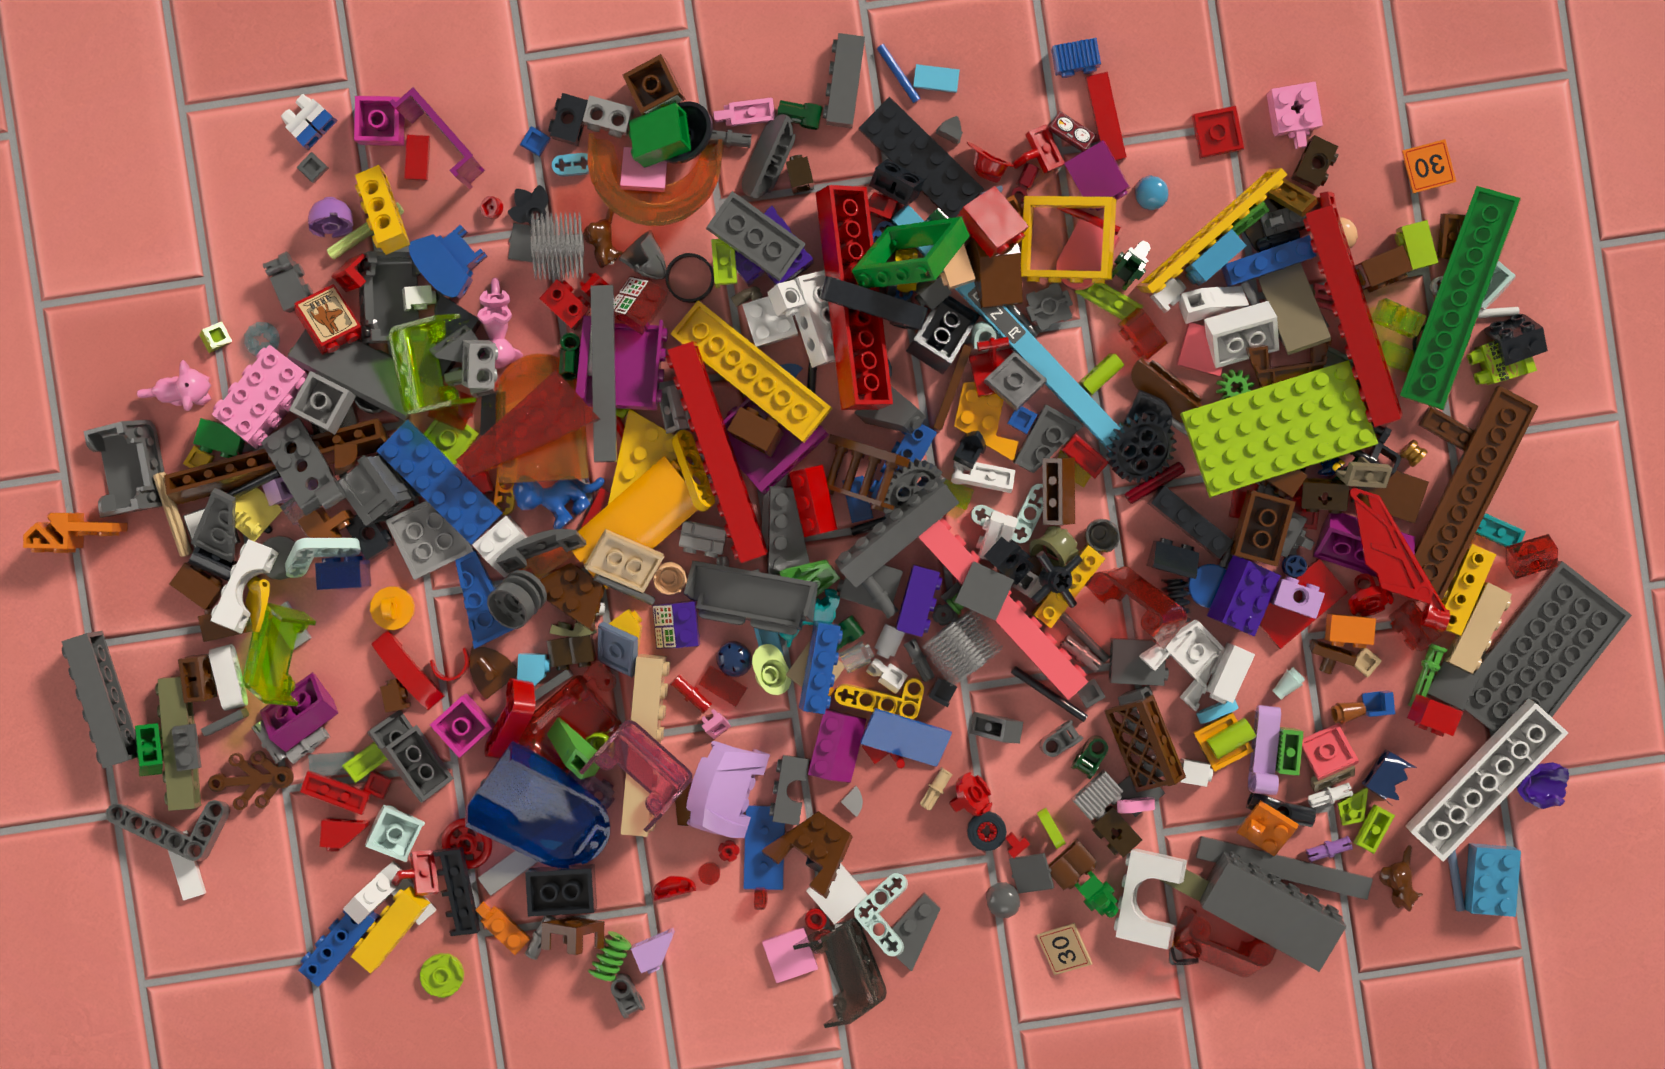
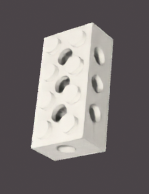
M825 270L796 277L792 280L796 279L805 305L798 309L799 313L795 317L811 366L814 368L835 362L829 303L820 299L825 280Z

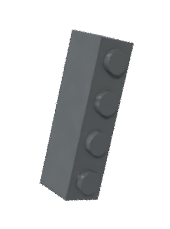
M838 33V40L833 39L832 53H836L835 62L830 61L829 75L833 76L832 83H827L826 96L830 98L829 105H824L823 118L827 119V125L853 129L865 42L864 36Z

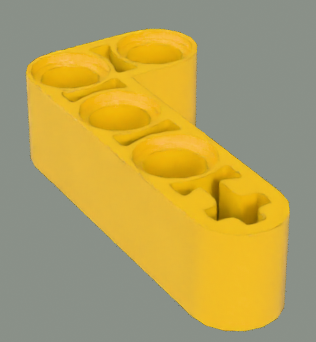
M909 678L904 683L902 695L896 696L850 684H841L835 690V699L841 705L870 712L877 708L906 718L915 719L920 710L924 686L918 678ZM912 682L920 685V690L915 694H911L908 691V685ZM848 689V694L854 695V691H859L856 696V703L852 702V697H846L845 700H842L841 695L838 693ZM861 695H871L872 702L868 705H863L860 702ZM884 699H891L894 705L890 710H885L881 707ZM906 704H912L915 707V711L911 715H906L902 711L903 707Z

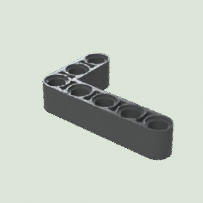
M217 800L208 802L191 835L128 805L112 804L106 810V818L109 822L191 861L207 859L230 814V807L226 802ZM219 805L221 813L216 817L213 810L215 806ZM121 808L123 811V815L118 820L116 817V812L118 809ZM140 817L142 826L137 829L135 822ZM209 825L211 833L206 837L203 830L205 826ZM157 827H160L162 830L159 838H156L154 833ZM177 836L181 838L179 847L174 845V839ZM198 845L201 848V852L196 857L193 854V850Z

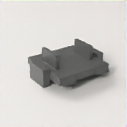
M1052 283L1048 288L1037 293L1033 291L1026 294L1029 306L1025 309L1031 323L1036 321L1039 330L1043 331L1050 328V325L1061 320L1067 321L1072 318V313L1069 309V306L1073 305L1067 290L1062 292L1059 283Z

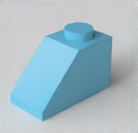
M520 653L518 654L517 679L533 682L535 687L547 676V672L551 671L548 654Z

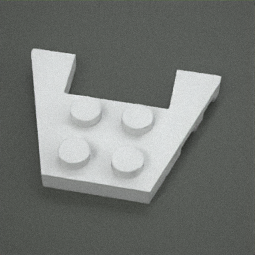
M1193 620L1143 652L1139 657L1151 669L1156 671L1170 655L1194 679L1180 698L1192 710L1197 711L1200 706L1198 702L1201 695L1206 693L1208 688L1207 682L1211 674L1215 673L1225 648L1199 621Z

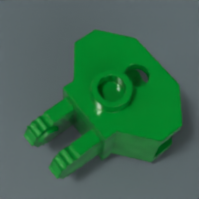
M1090 871L1087 873L1090 878L1084 884L1080 885L1077 882L1074 885L1086 898L1083 902L1091 911L1096 909L1100 915L1106 914L1109 918L1116 916L1119 909L1115 904L1118 900L1112 894L1115 890L1107 881L1102 883Z

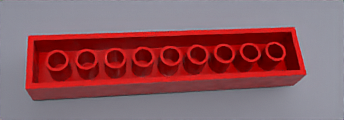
M828 185L815 193L825 277L828 276L858 285L852 269L874 244L867 187ZM879 287L867 288L879 292ZM828 302L841 410H880L892 405L893 398L883 319Z
M1334 203L1306 213L1307 218L1303 219L1307 232L1311 231L1313 239L1310 240L1313 252H1318L1320 257L1317 264L1321 275L1325 274L1327 279L1326 283H1324L1327 295H1332L1334 300L1333 304H1331L1332 311L1335 317L1339 316L1341 323L1338 325L1341 338L1346 337L1347 345L1345 351L1348 359H1353L1354 362L1352 373L1355 381H1360L1361 386L1358 390L1362 402L1366 401L1368 405L1366 407L1367 410H1365L1368 422H1373L1374 427L1400 420L1403 412L1336 204Z
M692 341L668 350L669 355H666V360L669 368H674L676 376L673 377L677 390L681 389L683 398H680L684 411H689L691 419H688L691 432H696L698 437L695 444L699 454L703 453L704 455L703 468L706 475H711L713 482L709 484L713 496H718L720 502L717 504L721 517L725 516L727 522L724 526L728 538L732 537L734 545L731 549L734 558H739L740 563L764 556L767 554L768 549L697 342Z

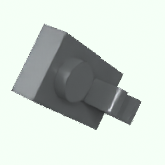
M196 723L172 727L177 771L201 768Z

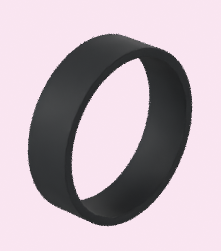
M685 253L677 256L670 262L666 270L665 281L667 288L675 298L682 302L695 303L706 298L714 286V272L704 257L694 253ZM686 257H695L704 261L711 272V283L708 290L700 297L694 299H684L677 296L669 284L671 268L677 261Z

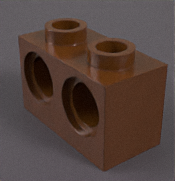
M209 654L191 655L178 659L184 703L206 701L217 697L216 683Z

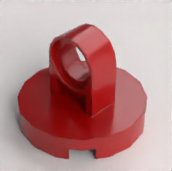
M1364 573L1355 578L1356 594L1348 601L1350 612L1354 616L1357 613H1361L1362 617L1375 615L1385 610L1384 605L1387 603L1391 605L1393 603L1394 597L1392 592L1376 586L1371 575ZM1363 580L1371 583L1370 587L1366 589H1361L1358 585Z
M968 772L957 779V796L949 802L955 812L965 808L973 816H981L990 811L992 802L989 803L988 796L991 795V791L980 776L974 777L971 775V772Z

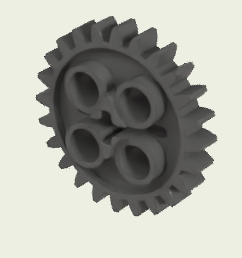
M915 458L914 463L909 461L907 468L899 465V470L895 469L884 503L893 505V510L900 508L907 502L910 496L917 494L930 480H934L938 476L942 482H945L946 478L941 475L942 471L934 464L926 460L921 462ZM884 508L885 517H889L893 510Z

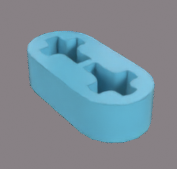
M586 153L559 155L553 159L552 169L557 175L563 177L585 175L594 169V161ZM583 158L590 162L589 165H586V169L579 165L575 166V163H581ZM561 160L565 164H571V166L564 167V171L556 168V165H559Z
M1236 700L1233 703L1226 701V704L1218 702L1198 711L1196 715L1200 724L1231 713L1239 707Z

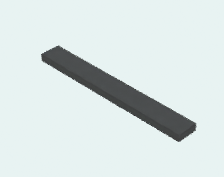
M613 285L591 286L593 442L595 463L617 462Z
M1205 836L1200 837L1196 858L1217 863L1223 851L1228 854L1232 851L1242 857L1241 861L1247 864L1253 862L1261 867V872L1267 875L1270 872L1280 879L1368 900L1373 880L1371 877L1278 854L1273 856L1266 851Z

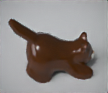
M611 204L608 208L606 219L599 220L596 223L592 222L584 229L586 242L595 246L594 255L600 268L608 264L613 265L619 256L623 254L622 251L616 250L612 245L611 224L616 204Z
M1411 845L1405 849L1402 862L1394 863L1389 867H1383L1379 876L1380 881L1384 885L1392 888V902L1397 908L1403 906L1407 911H1411L1414 903L1420 896H1423L1422 893L1414 891L1412 887V872L1409 867L1412 852Z

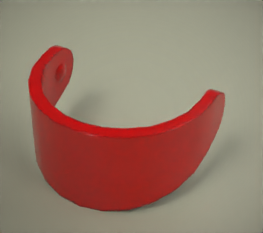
M463 648L465 665L457 676L448 677L441 674L432 659L430 660V665L433 673L444 681H452L462 677L470 665L467 649Z

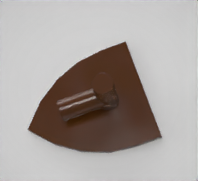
M472 646L470 672L474 684L486 700L506 685L510 678H515L518 669L505 655L486 647L474 649Z

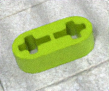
M1047 808L1037 812L1056 849L1065 845L1066 842Z

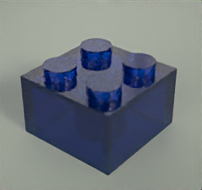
M363 556L344 557V561H341V557L322 558V563H315L317 590L371 586L370 560H363Z

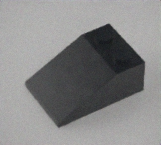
M948 296L930 311L924 321L922 330H918L906 352L943 375L953 362L980 315L951 296Z

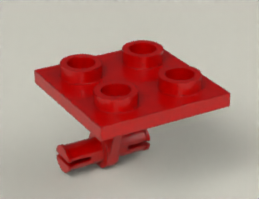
M991 337L987 341L977 342L978 352L988 349L989 352L969 356L978 397L996 394L984 383V380L1013 353L1012 348L996 351L999 347L1009 346L1008 337L998 339Z

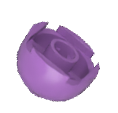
M326 197L316 202L310 209L308 216L309 231L320 237H325V234H333L332 238L345 236L352 232V212L346 203L334 197Z

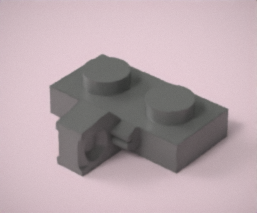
M1294 511L1281 553L1286 558L1292 547L1298 549L1300 545L1311 550L1315 543L1312 539L1305 536L1306 531L1302 529L1307 518Z

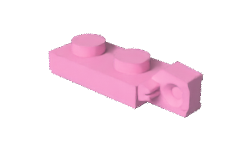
M773 98L732 102L729 105H724V110L713 112L714 122H726V126H740L772 121L775 118Z

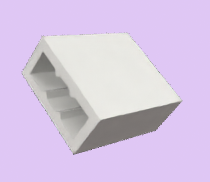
M1226 643L1224 654L1215 673L1212 674L1206 690L1210 693V698L1226 704V701L1234 702L1255 654L1230 643Z

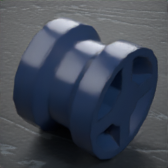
M1289 555L1283 559L1281 567L1286 575L1299 577L1306 572L1307 563L1301 556Z

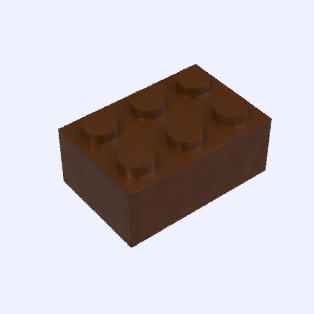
M1247 490L1234 535V542L1229 554L1278 567L1296 502Z

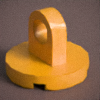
M389 586L379 590L372 598L370 604L372 619L378 626L388 630L405 627L413 618L415 612L412 596L401 587Z

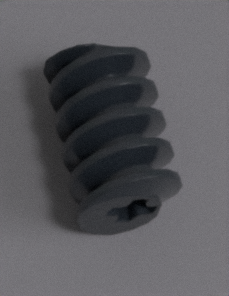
M1161 579V582L1167 584L1166 587L1161 588V591L1168 593V595L1162 597V600L1168 601V604L1162 606L1163 609L1168 610V613L1163 614L1162 617L1169 619V621L1163 624L1190 622L1191 618L1184 616L1190 613V609L1184 607L1190 604V600L1184 599L1190 592L1183 590V588L1189 586V583L1183 581V579Z

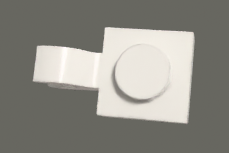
M877 658L873 660L866 670L871 676H879L878 682L895 694L908 677L906 673L890 663L888 666H885Z

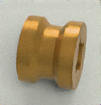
M1413 439L1401 450L1399 455L1407 459L1409 465L1414 467L1425 457L1428 451L1425 448H1420L1418 442Z

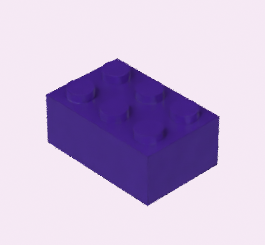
M1233 555L1207 616L1255 637L1281 575L1249 560Z
M912 565L895 626L896 630L920 637L923 636V632L928 633L931 622L930 619H927L929 611H934L937 600L933 598L935 589H940L942 577L939 576L940 572Z

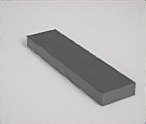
M566 669L534 691L535 701L574 675L572 671ZM501 714L495 717V722H497Z

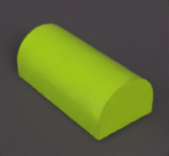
M1109 353L1079 381V384L1092 396L1124 367V363L1116 354Z
M1242 718L1206 739L1215 757L1220 759L1256 738V734L1248 721Z
M1374 804L1353 843L1375 854L1395 815Z

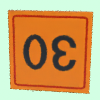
M1446 139L1402 150L1412 193L1456 182Z

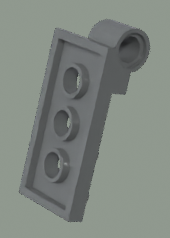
M299 417L261 442L298 506L306 516L321 506L328 510L346 498L344 490ZM291 443H296V451L288 454L286 451L287 446ZM306 461L308 464L307 469L303 472H298V464ZM313 479H317L318 487L314 490H309L308 483Z

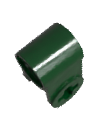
M1101 736L1090 737L1083 749L1075 757L1071 768L1078 769L1086 774L1088 779H1091L1108 752L1106 741ZM1095 742L1103 743V748L1099 752L1092 751V745Z

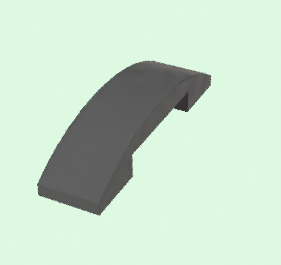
M572 529L543 531L529 536L508 548L497 558V564L506 573H510L527 567L526 559L559 547L568 552L585 546L586 541L576 530Z

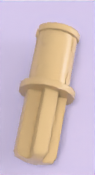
M941 767L932 784L929 783L930 787L920 805L927 810H932L941 793L944 794L943 790L953 774Z

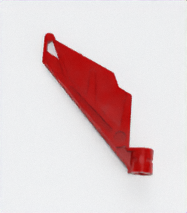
M1351 488L1349 496L1355 503L1365 564L1377 574L1380 589L1426 603L1421 616V625L1444 632L1450 621V610L1445 608L1379 495L1358 488ZM1359 493L1368 497L1370 507L1357 497Z

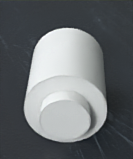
M885 624L874 647L878 650L876 654L889 659L890 655L894 657L905 632L898 631L895 627Z

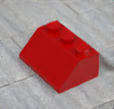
M823 465L789 472L803 536L808 537L838 530Z

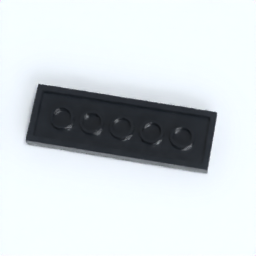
M890 96L859 127V131L890 161L925 179L921 191L948 218L957 217L963 206L974 200L984 190Z

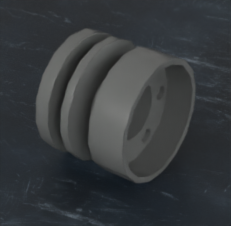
M515 570L490 593L487 605L494 619L501 625L510 629H518L523 627L543 607L547 599V593L544 585L535 575L525 570Z

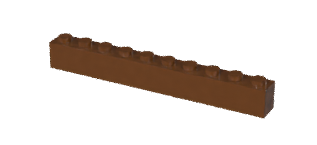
M378 418L339 428L335 435L330 432H324L311 436L328 465L335 463L334 445L357 444V457L377 452L388 440L386 429ZM291 443L287 446L286 451L288 454L296 451V443ZM264 448L164 475L166 494L179 505L209 497L214 488L223 492L231 491L276 469ZM306 461L298 464V472H303L307 469L308 464Z

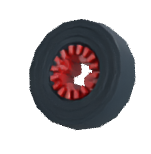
M989 811L981 816H973L967 828L968 838L972 845L983 851H991L1000 847L1007 833L1006 825L1002 818L996 813ZM986 825L993 830V833H989L988 837H985L984 833L981 832V829H985Z

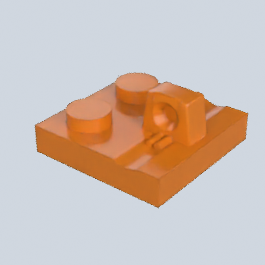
M1260 800L1239 826L1237 833L1275 856L1297 830L1299 824Z

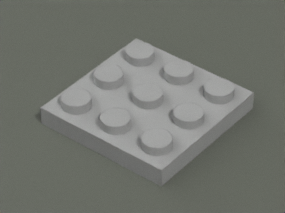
M427 501L385 520L414 580L475 551L473 546Z

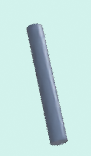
M1455 849L1448 856L1455 907L1456 911L1460 912L1465 911Z

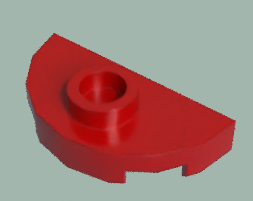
M669 876L654 886L653 899L656 901L696 891V885L687 877Z

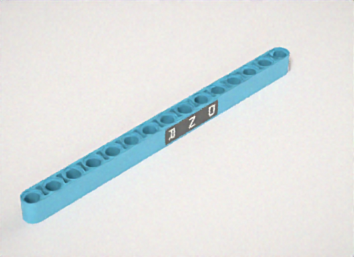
M904 205L891 218L895 226L925 222L909 205L907 207ZM934 245L916 248L925 257ZM974 282L955 288L974 310L992 326L1001 338L1008 337L1010 348L1016 351L1047 379L1045 383L1047 387L1101 444L1111 452L1106 447V445L1113 443L1109 437H1115L1116 433L1113 429L1120 430L1121 428L1005 306L981 309Z

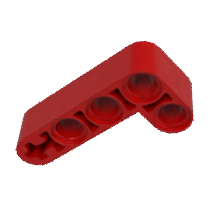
M509 679L506 687L507 704L486 741L485 757L502 760L510 758L535 711L533 682Z

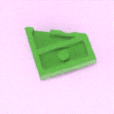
M827 560L779 571L783 577L816 582L818 584L816 596L840 579L839 574Z

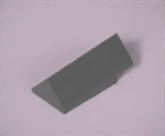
M401 710L396 711L367 732L421 803L454 779L417 725L412 727Z

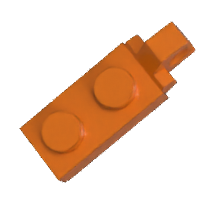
M483 901L475 909L482 916L480 921L514 955L531 939L501 908L498 909L494 906L491 909Z

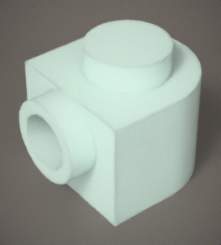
M978 322L973 326L971 343L974 349H977V342L987 341L991 337L996 339V333L988 322Z

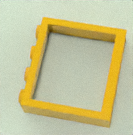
M1024 196L1023 220L1029 227L1024 232L1025 238L1022 240L1021 276L1027 278V282H1040V278H1048V282L1061 283L1062 279H1070V283H1083V279H1092V283L1100 284L1105 283V280H1112L1116 199L1113 197ZM1033 208H1104L1101 271L1030 270Z

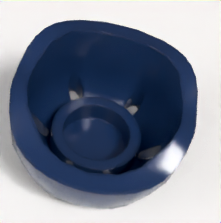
M731 641L719 649L716 661L724 674L731 677H740L751 668L752 655L745 645L737 641Z

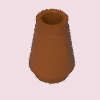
M1363 702L1336 703L1331 707V716L1335 723L1344 724L1366 714V707Z

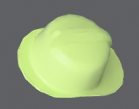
M772 644L759 646L752 657V666L757 683L771 695L785 693L791 685V679L785 676L789 668L782 653Z

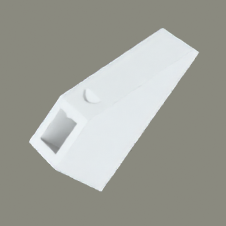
M1242 286L1200 288L1182 293L1179 301V308L1185 324L1249 306Z

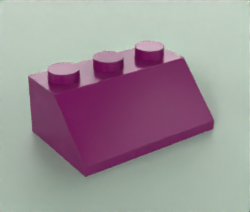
M312 672L261 709L260 713L269 739L286 752L336 716L338 710L331 695Z
M826 709L825 714L822 715L808 775L832 781L851 783L867 719Z

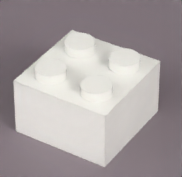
M769 296L742 304L757 348L798 336L793 316L787 317L782 315L777 317Z

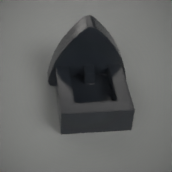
M979 431L969 432L960 440L961 444L954 455V461L968 468H974L981 453L984 454L986 450L985 440Z

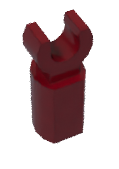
M1026 163L1017 181L1019 186L1012 190L1010 196L1021 193L1023 195L1021 203L1023 204L1024 196H1028L1027 189H1031L1040 169L1030 163Z

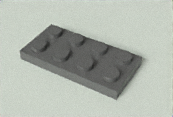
M733 191L706 227L709 232L779 282L806 245Z

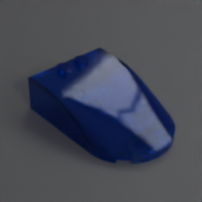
M514 741L510 743L466 805V827L551 867L569 868V865L588 863L603 851L610 836L608 812L605 806L593 794L561 768Z

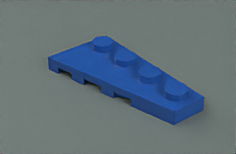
M473 551L455 560L474 649L514 630L501 625L489 611L487 599L495 588L477 551Z

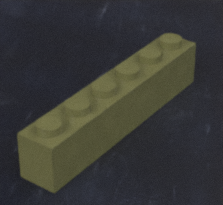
M180 676L159 678L155 691L156 695L159 696L160 705L157 707V714L161 718L159 735L160 739L163 740V748L161 749L162 761H164L165 765L163 782L166 783L167 789L164 801L168 805V811L195 809L201 806L198 768L177 771L172 727L195 724L193 702L184 703Z

